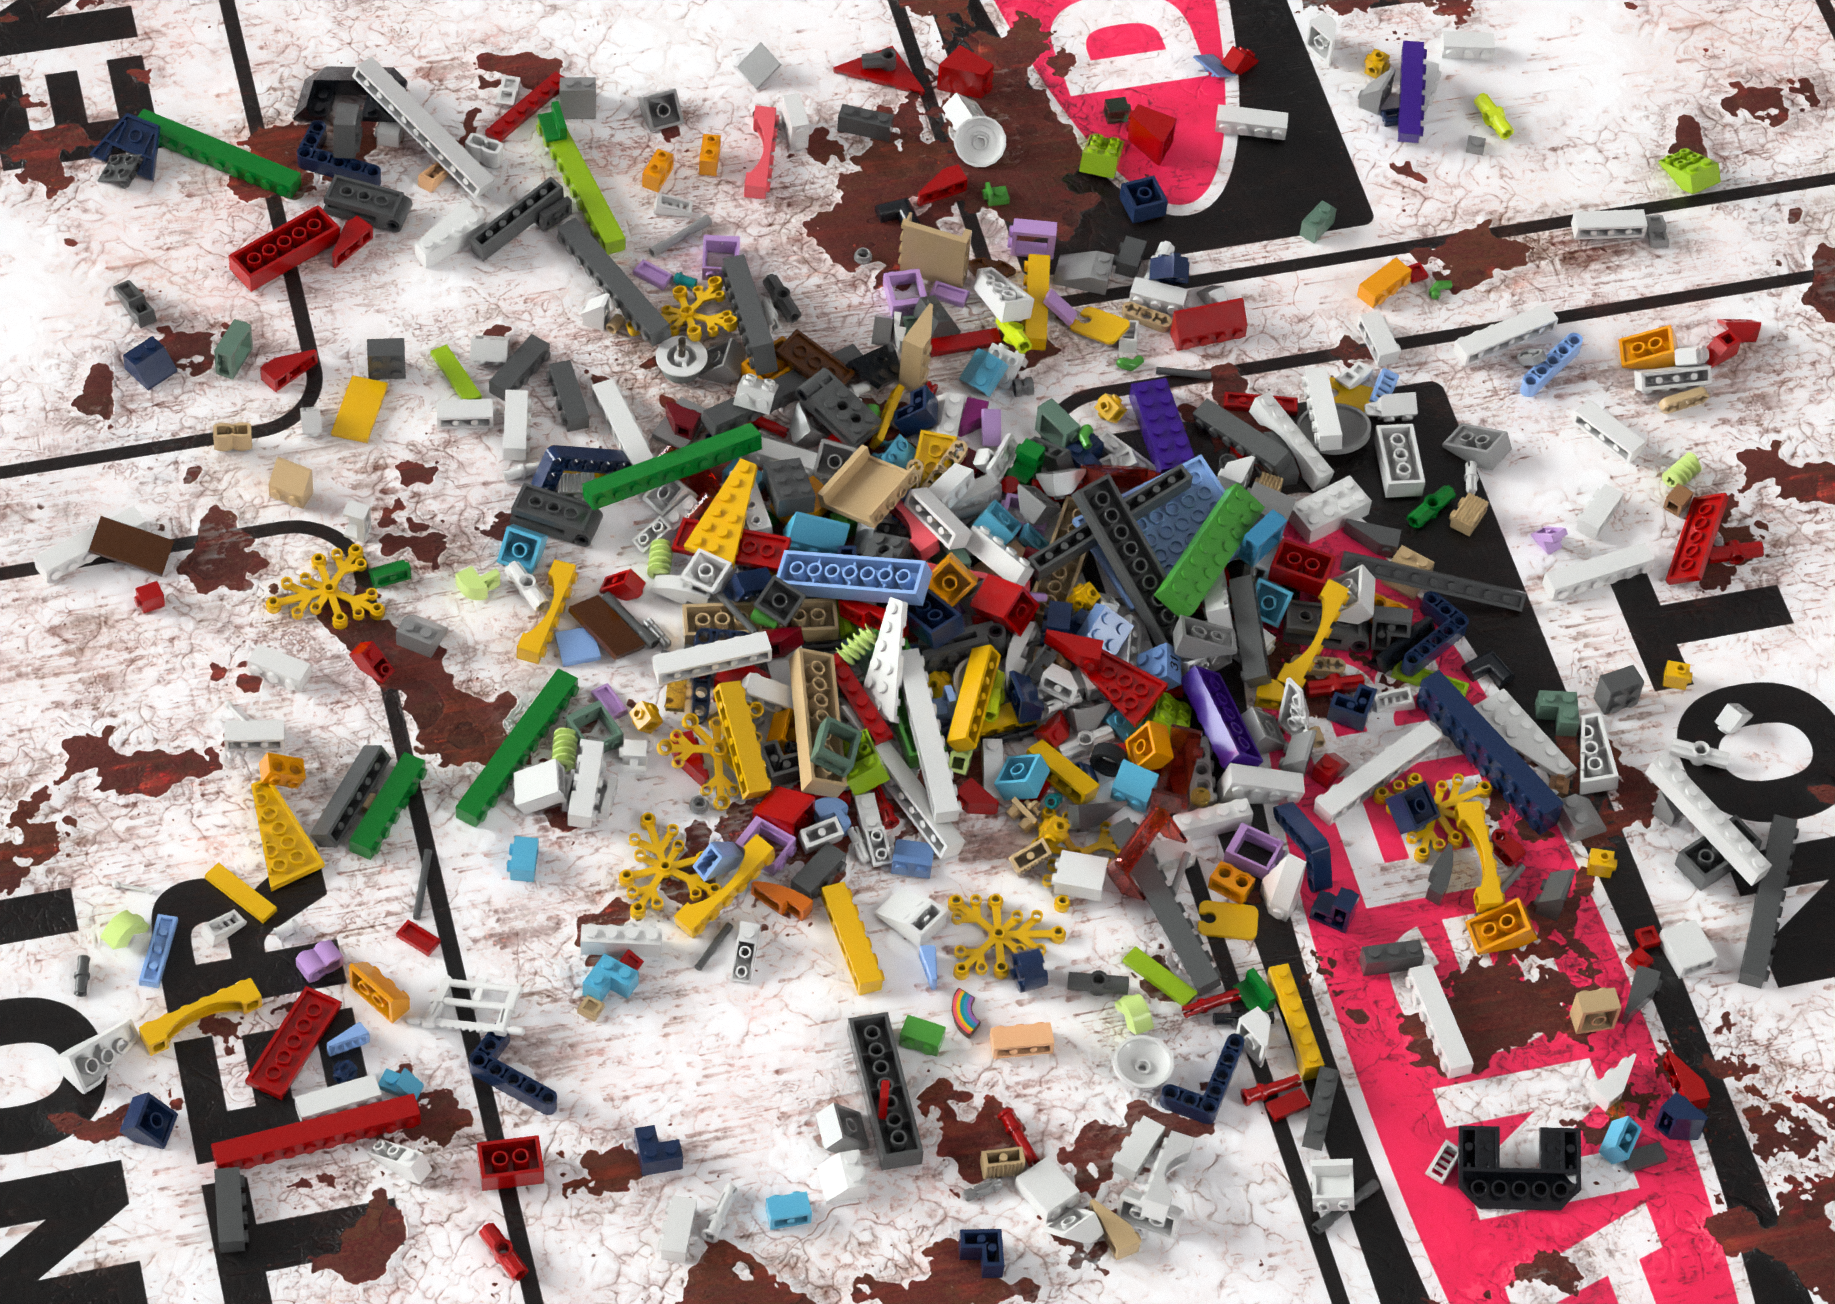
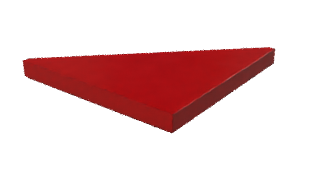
M897 51L896 68L892 71H885L882 68L863 69L862 57L833 67V72L836 74L843 73L855 79L861 80L863 78L875 84L883 86L886 84L894 86L898 90L913 91L919 93V95H925V90Z

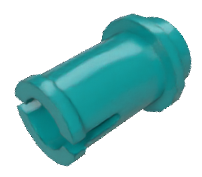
M676 272L673 283H676V286L682 285L693 290L697 285L698 279L683 275V272Z
M1059 793L1048 794L1045 797L1044 803L1047 808L1055 809L1062 803L1063 798Z

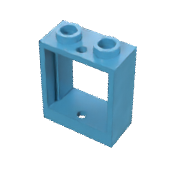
M1272 509L1244 535L1238 557L1253 568L1281 542L1288 520L1282 514Z

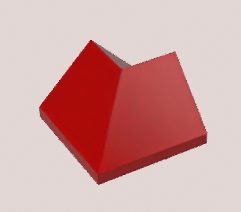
M1717 319V323L1725 330L1730 329L1741 340L1742 344L1744 342L1757 341L1761 328L1760 321L1753 319Z

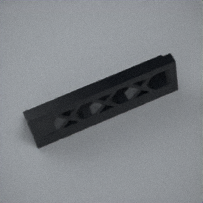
M1426 616L1420 622H1416L1411 628L1410 638L1398 637L1388 648L1379 652L1368 661V667L1386 674L1404 659L1405 654L1435 630L1433 618Z

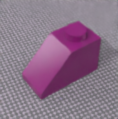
M967 397L960 421L959 437L982 428L981 409H988L989 401Z

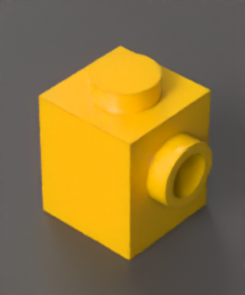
M1668 660L1664 671L1663 686L1686 690L1687 684H1691L1693 672H1690L1691 664Z
M1591 848L1588 856L1587 875L1610 878L1612 871H1616L1617 860L1614 859L1615 851Z

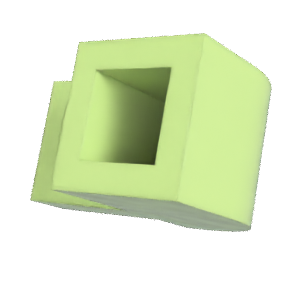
M470 566L455 573L456 586L465 597L472 600L487 599L488 591L500 586V573L497 569L479 576L473 566Z
M954 749L951 751L948 766L952 768L953 773L967 775L973 750L958 753Z
M124 910L111 919L104 929L101 938L113 950L125 948L134 934L147 932L150 925L144 921L141 915L132 914L130 911Z
M1139 993L1136 995H1125L1120 1000L1114 1002L1116 1009L1125 1015L1128 1030L1135 1035L1154 1028L1148 1005Z

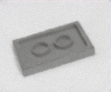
M680 397L676 403L701 413L702 420L703 411L706 408ZM665 416L652 432V438L674 449H679L690 445L704 426L701 423L691 441L675 435Z

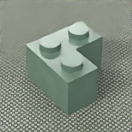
M1539 690L1535 702L1536 719L1555 720L1557 736L1576 737L1580 724L1577 692Z

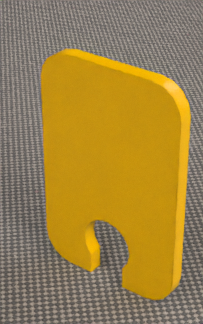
M1086 307L1080 312V316L1088 317L1092 320L1088 323H1081L1079 320L1074 319V322L1070 325L1071 331L1112 345L1129 329L1130 322L1127 319L1103 310Z
M1330 377L1331 388L1338 392V395L1334 397L1335 403L1347 404L1365 413L1364 405L1372 403L1369 399L1373 388L1360 384L1349 390L1336 382L1334 377Z
M1209 900L1200 903L1198 914H1212L1216 918L1213 923L1198 920L1197 929L1201 935L1248 941L1256 938L1258 909L1255 906Z

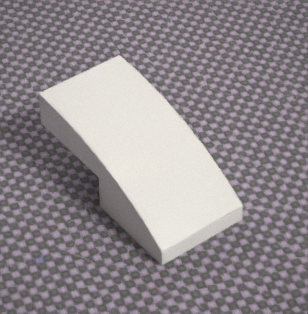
M503 75L496 104L514 106L521 82L520 77Z
M895 311L893 339L898 352L902 353V342L906 336V327H900L902 312Z
M1357 361L1350 369L1346 367L1335 378V381L1350 390L1367 380L1373 374V369Z
M1128 447L1115 455L1111 453L1099 460L1102 463V477L1108 473L1110 476H1114L1139 465L1132 447Z

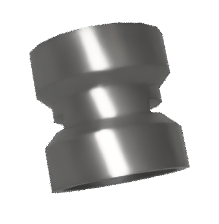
M1025 377L1023 380L1019 378L1012 380L1015 397H1021L1023 394L1028 396L1034 395L1032 377Z

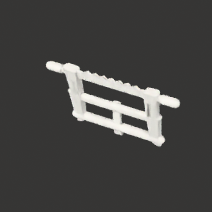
M445 975V978L439 980L440 986L430 1002L432 1005L425 1018L409 1015L406 1017V1021L411 1024H420L424 1028L440 1026L441 1029L447 1027L448 1030L454 1028L455 1030L462 1029V1031L469 1030V1032L476 1030L477 1033L481 1031L483 1033L494 1032L495 1035L503 1037L507 1036V1033L523 1036L526 1032L524 1028L509 1027L512 1014H515L519 994H522L524 989L522 983L510 986L487 983V978H480L479 982L452 979L450 976ZM451 987L475 989L473 1000L449 998L447 996ZM484 991L508 993L504 1004L481 1001ZM444 1005L468 1007L476 1010L501 1011L496 1024L439 1018Z

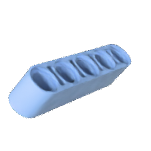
M1574 332L1568 334L1546 355L1547 359L1544 362L1530 369L1523 377L1520 387L1521 394L1525 397H1533L1580 353L1583 342L1582 336Z

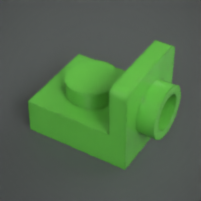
M990 182L985 183L982 195L983 199L987 200L988 207L1009 204L1010 198L1006 186L991 188Z

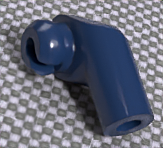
M1082 762L1074 764L1097 783L1099 782L1091 765Z

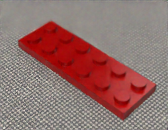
M1726 492L1693 497L1665 579L1668 585L1702 580L1729 499Z
M683 517L672 545V552L694 556L695 553L685 550L684 544L700 520ZM743 529L735 564L757 569L767 567L769 571L778 572L784 550L790 549L792 540L790 537Z
M305 986L245 1079V1084L282 1100L342 1007V1001Z

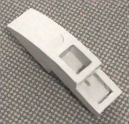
M690 494L663 518L659 516L631 541L643 554L648 553L653 540H672L677 535L683 517L693 519L704 509Z
M656 575L649 590L681 604H686V601L694 604L722 603L717 598L718 592L711 594L680 580L678 575Z
M1032 621L1029 622L1021 637L1014 634L1010 642L1004 672L1006 676V696L1010 671L1014 670L1023 675L1025 674L1024 670L1027 660L1023 658L1026 657L1029 650L1027 644L1029 640L1033 641L1037 630H1034L1036 623Z
M874 793L855 796L858 823L863 840L866 841V848L871 857L870 861L873 867L892 864V856L885 828L882 826Z

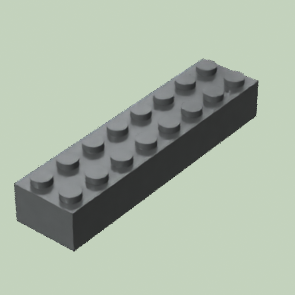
M741 254L724 258V266L721 267L723 278L725 277L724 287L729 302H732V312L739 324L738 330L747 358H749L750 367L755 369L757 376L778 371L773 339L745 255Z
M888 1012L848 1018L847 1033L881 1170L922 1164L924 1151ZM882 1080H890L886 1119H879L878 1117Z

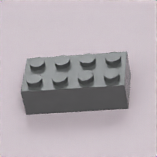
M1737 815L1731 817L1729 820L1759 851L1762 840ZM1705 836L1700 837L1679 851L1674 864L1700 891L1735 869Z

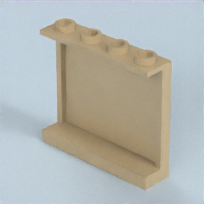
M909 212L907 219L904 218L901 224L903 231L900 236V241L902 242L899 252L901 254L898 259L900 271L919 269L924 280L934 283L939 281L962 289L967 279L972 230L965 228L962 236L911 222L912 212Z
M861 445L817 495L821 507L875 528L901 498L906 495L910 488L917 483L919 478L916 466L913 465L909 470L903 469L871 456L868 447Z

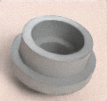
M859 248L854 254V260L858 264L865 265L871 262L872 254L867 248Z
M697 795L691 799L689 808L695 814H704L709 809V802L704 796Z

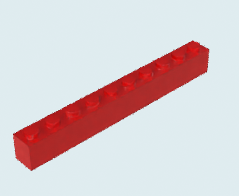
M413 1093L211 1144L212 1155L216 1169L239 1167L240 1170L251 1169L257 1165L271 1164L277 1160L291 1159L297 1155L311 1154L317 1150L331 1149L345 1143L351 1144L360 1139H371L380 1134H391L400 1129L414 1128L421 1124V1114Z

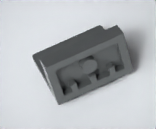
M566 196L552 206L543 209L539 213V220L535 224L543 231H546L572 215V199Z

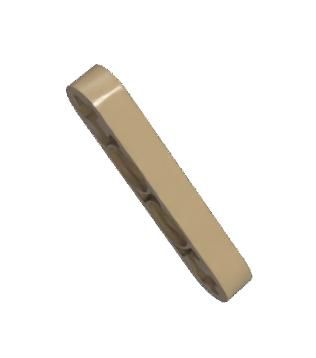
M957 440L952 443L921 488H929L935 482L933 480L935 475H943L949 469L944 466L946 460L961 464L968 453V446L964 441ZM956 447H963V452L959 451L955 458Z

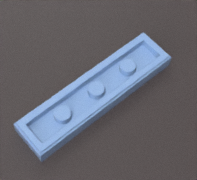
M158 914L139 978L140 986L160 987L178 924V917Z

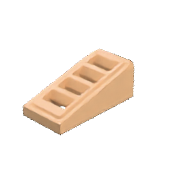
M435 162L418 175L417 185L432 193L447 178L449 173L438 162Z

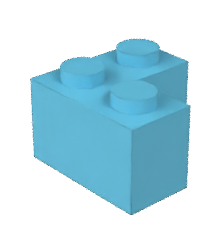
M604 953L583 981L582 995L585 997L589 995L602 1002L608 992L612 990L628 999L638 986L639 971Z

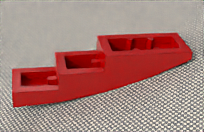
M838 600L839 615L865 630L864 624L866 623L869 627L880 631L886 612L885 608L855 600ZM908 618L906 626L903 628V638L909 635Z

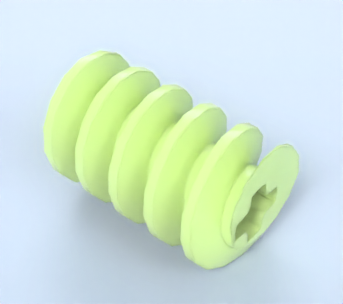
M1687 452L1686 455L1662 474L1663 482L1671 488H1674L1678 483L1682 486L1686 485L1688 481H1691L1693 477L1702 471L1697 456Z
M655 539L650 544L647 574L652 579L656 575H670L672 554L674 552H672L669 540Z
M866 623L864 624L866 627L865 631L859 628V636L853 633L854 640L847 638L848 645L841 643L842 650L836 648L839 655L851 665L855 664L854 658L860 660V654L866 655V649L871 651L873 649L872 644L875 645L877 642L876 634Z
M559 728L553 734L551 756L552 759L556 758L565 768V772H570L571 769L576 767L575 756L577 755L578 739L575 730Z

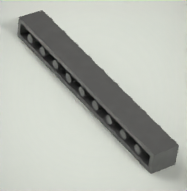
M576 217L557 226V239L561 245L564 244L567 252L575 257L578 265L584 267L586 274L594 279L597 287H601L604 294H610L614 306L622 311L626 320L629 319L633 328L641 333L645 342L648 341L653 347L671 338L670 324Z
M854 344L831 353L845 365L849 361L863 355ZM853 367L851 368L853 371H855V374H859V373H860L859 371H857V370L854 369ZM795 370L773 379L779 386L774 396L770 413L779 408H784L794 401H799L795 390L808 379ZM733 397L704 410L701 423L712 436L740 427L750 421H755L765 414L733 405L735 399Z
M1181 463L1127 496L1124 500L1137 521L1191 488L1193 477ZM1087 522L1028 557L1030 566L1035 569L1032 575L1037 582L1099 545Z
M1774 814L1771 822L1764 857L1772 866L1766 876L1758 883L1738 983L1761 989L1763 982H1768L1770 971L1767 970V967L1771 966L1773 954H1770V952L1774 950L1777 941L1773 937L1774 934L1778 933L1780 926L1777 918H1781L1783 911L1780 903L1784 902L1786 891L1783 888L1788 885L1790 875H1787V870H1791L1793 862L1790 859V855H1794L1796 848L1793 840L1797 839L1799 828H1796L1797 820Z
M1127 817L1108 827L1112 839L1199 995L1202 996L1221 986L1219 978L1222 975L1217 966L1213 968L1210 963L1213 959L1209 951H1204L1201 947L1204 943L1200 935H1195L1192 931L1195 927L1191 919L1185 918L1183 913L1186 911L1182 903L1176 902L1174 897L1177 895L1171 885L1167 886L1165 881L1168 879L1162 869L1158 870L1156 865L1159 863L1154 853L1149 854L1147 849L1150 847L1145 837L1140 838L1138 833L1141 831L1136 821L1132 823L1130 818Z

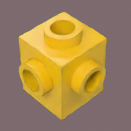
M1374 49L1371 54L1368 53L1364 60V63H1366L1364 73L1376 79L1387 72L1391 65L1389 63L1390 55L1378 49Z
M1105 393L1094 406L1100 418L1116 424L1128 410L1121 403L1122 399L1116 394Z
M1089 581L1083 585L1082 583L1076 585L1066 600L1068 603H1073L1072 608L1077 613L1081 608L1088 611L1092 610L1101 595Z
M934 671L928 675L929 682L927 684L928 687L932 688L933 699L942 697L943 688L946 685H952L955 692L953 681L951 680L952 677L947 672Z
M641 701L629 712L633 725L641 732L651 734L663 723L659 709L654 703Z
M1054 814L1049 820L1046 818L1040 826L1042 830L1037 839L1044 838L1047 845L1054 849L1060 842L1064 843L1069 836L1067 831L1071 825L1065 822L1063 818Z

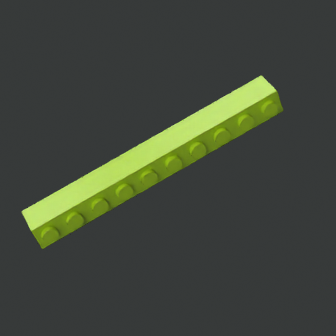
M538 120V125H536L537 133L542 136L545 148L548 147L551 159L555 160L557 171L562 173L564 184L568 185L571 197L575 198L578 210L583 213L584 222L590 226L591 235L596 237L597 242L608 255L625 250L626 238L568 129L567 139L546 142Z

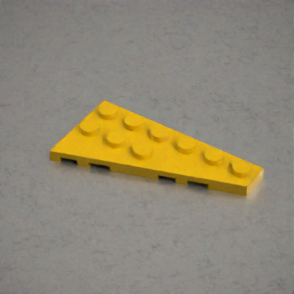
M740 458L684 544L685 550L696 553L698 548L731 562L734 570L735 558L739 550V541L742 538L746 521L747 508L751 500L750 495L758 470L756 464Z
M261 780L252 783L251 789L271 892L324 868V861L276 786L262 783Z

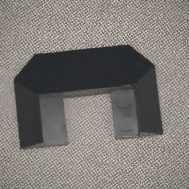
M325 66L304 80L293 117L294 121H328L336 95H367L363 107L362 122H397L352 77L356 67ZM383 67L406 90L407 80L394 67Z
M1458 1126V1188L1478 1209L1562 1210L1581 1191V1128L1540 1127L1539 1168H1500V1126Z

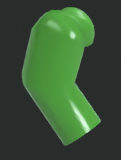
M1450 280L1436 281L1429 289V296L1432 299H1438L1441 295V290L1452 288V282Z
M1141 355L1134 359L1118 358L1116 361V365L1119 368L1127 371H1133L1144 363Z
M1089 424L1083 425L1077 435L1084 449H1089L1093 445L1089 439L1090 434H1093V428Z

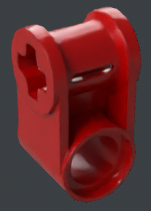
M1496 829L1492 832V839L1489 842H1492L1493 845L1495 843L1493 853L1506 866H1513L1526 855L1524 847L1505 830Z

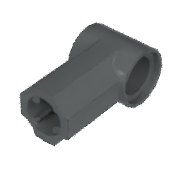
M884 48L878 53L862 54V68H882L885 71H892L896 68V51L892 48Z

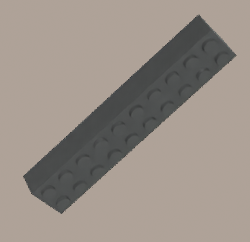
M1108 473L1079 489L1071 496L1156 646L1167 642L1174 647L1173 631L1179 617L1154 596L1167 575Z

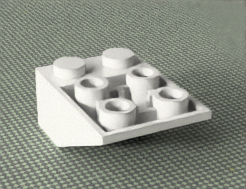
M900 888L874 914L919 948L946 924L947 910L930 898Z

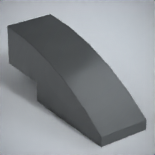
M130 280L113 286V290L120 302L140 328L157 322L154 309L146 302L145 295Z
M1448 843L1430 870L1428 882L1431 884L1428 887L1425 899L1438 906L1446 894L1453 868V847L1450 843Z

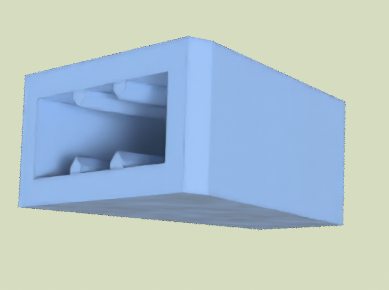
M713 841L692 867L703 881H707L736 869L743 860L744 855L734 842Z

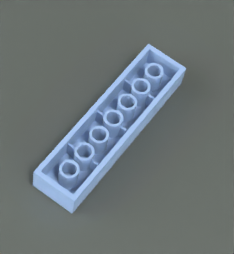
M784 550L777 577L805 594L806 597L888 603L889 598L892 597L907 602L908 605L923 606L933 572L927 562L922 560Z

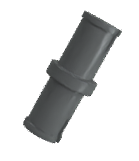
M79 955L77 957V971L74 972V979H76L74 995L78 997L87 995L91 959L88 955Z

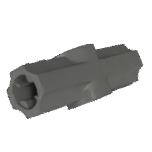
M773 273L767 275L763 279V285L773 299L774 307L780 310L787 322H797L801 317V312L791 298L790 290L784 287L777 275Z
M1096 970L1092 973L1069 972L1067 990L1089 991L1094 996H1101L1104 993L1128 995L1129 977L1107 975L1101 970Z

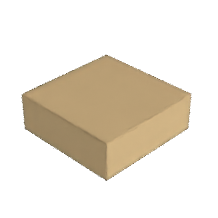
M587 995L577 1009V1014L595 1022L605 1008V1003Z

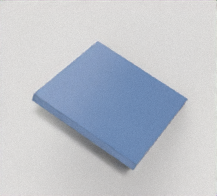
M1214 54L1193 56L1196 61L1205 67V72L1212 73V77L1237 75L1221 64L1222 61Z

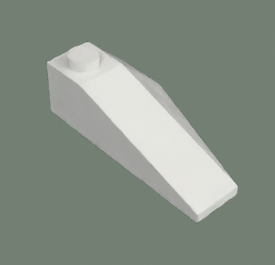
M1289 677L1286 679L1277 723L1292 737V735L1309 731V710L1303 689Z
M1290 853L1262 879L1260 888L1268 913L1274 918L1287 922L1297 906L1307 864L1306 861Z
M128 1019L69 1048L55 1058L63 1076L82 1094H85L103 1082L105 1075L110 1070H113L116 1066L115 1063L122 1055L128 1052L139 1038L132 1019Z

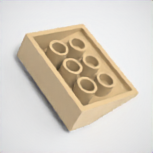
M931 303L923 311L902 342L899 384L903 385L904 389L909 392L926 385L929 381L927 376L930 371L928 364L931 360L929 354L932 349L933 304Z

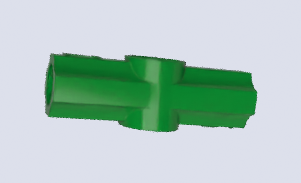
M1444 485L1434 494L1426 496L1424 502L1407 516L1409 524L1414 529L1420 528L1428 520L1436 518L1439 511L1455 499L1456 494L1453 488L1449 485Z

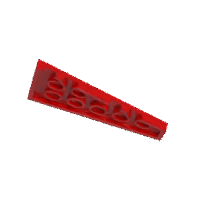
M1103 649L1098 670L1086 669L1073 663L1135 728L1138 727L1168 688V683Z

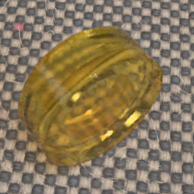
M1197 787L1191 792L1190 800L1197 807H1205L1209 804L1211 795L1206 788Z

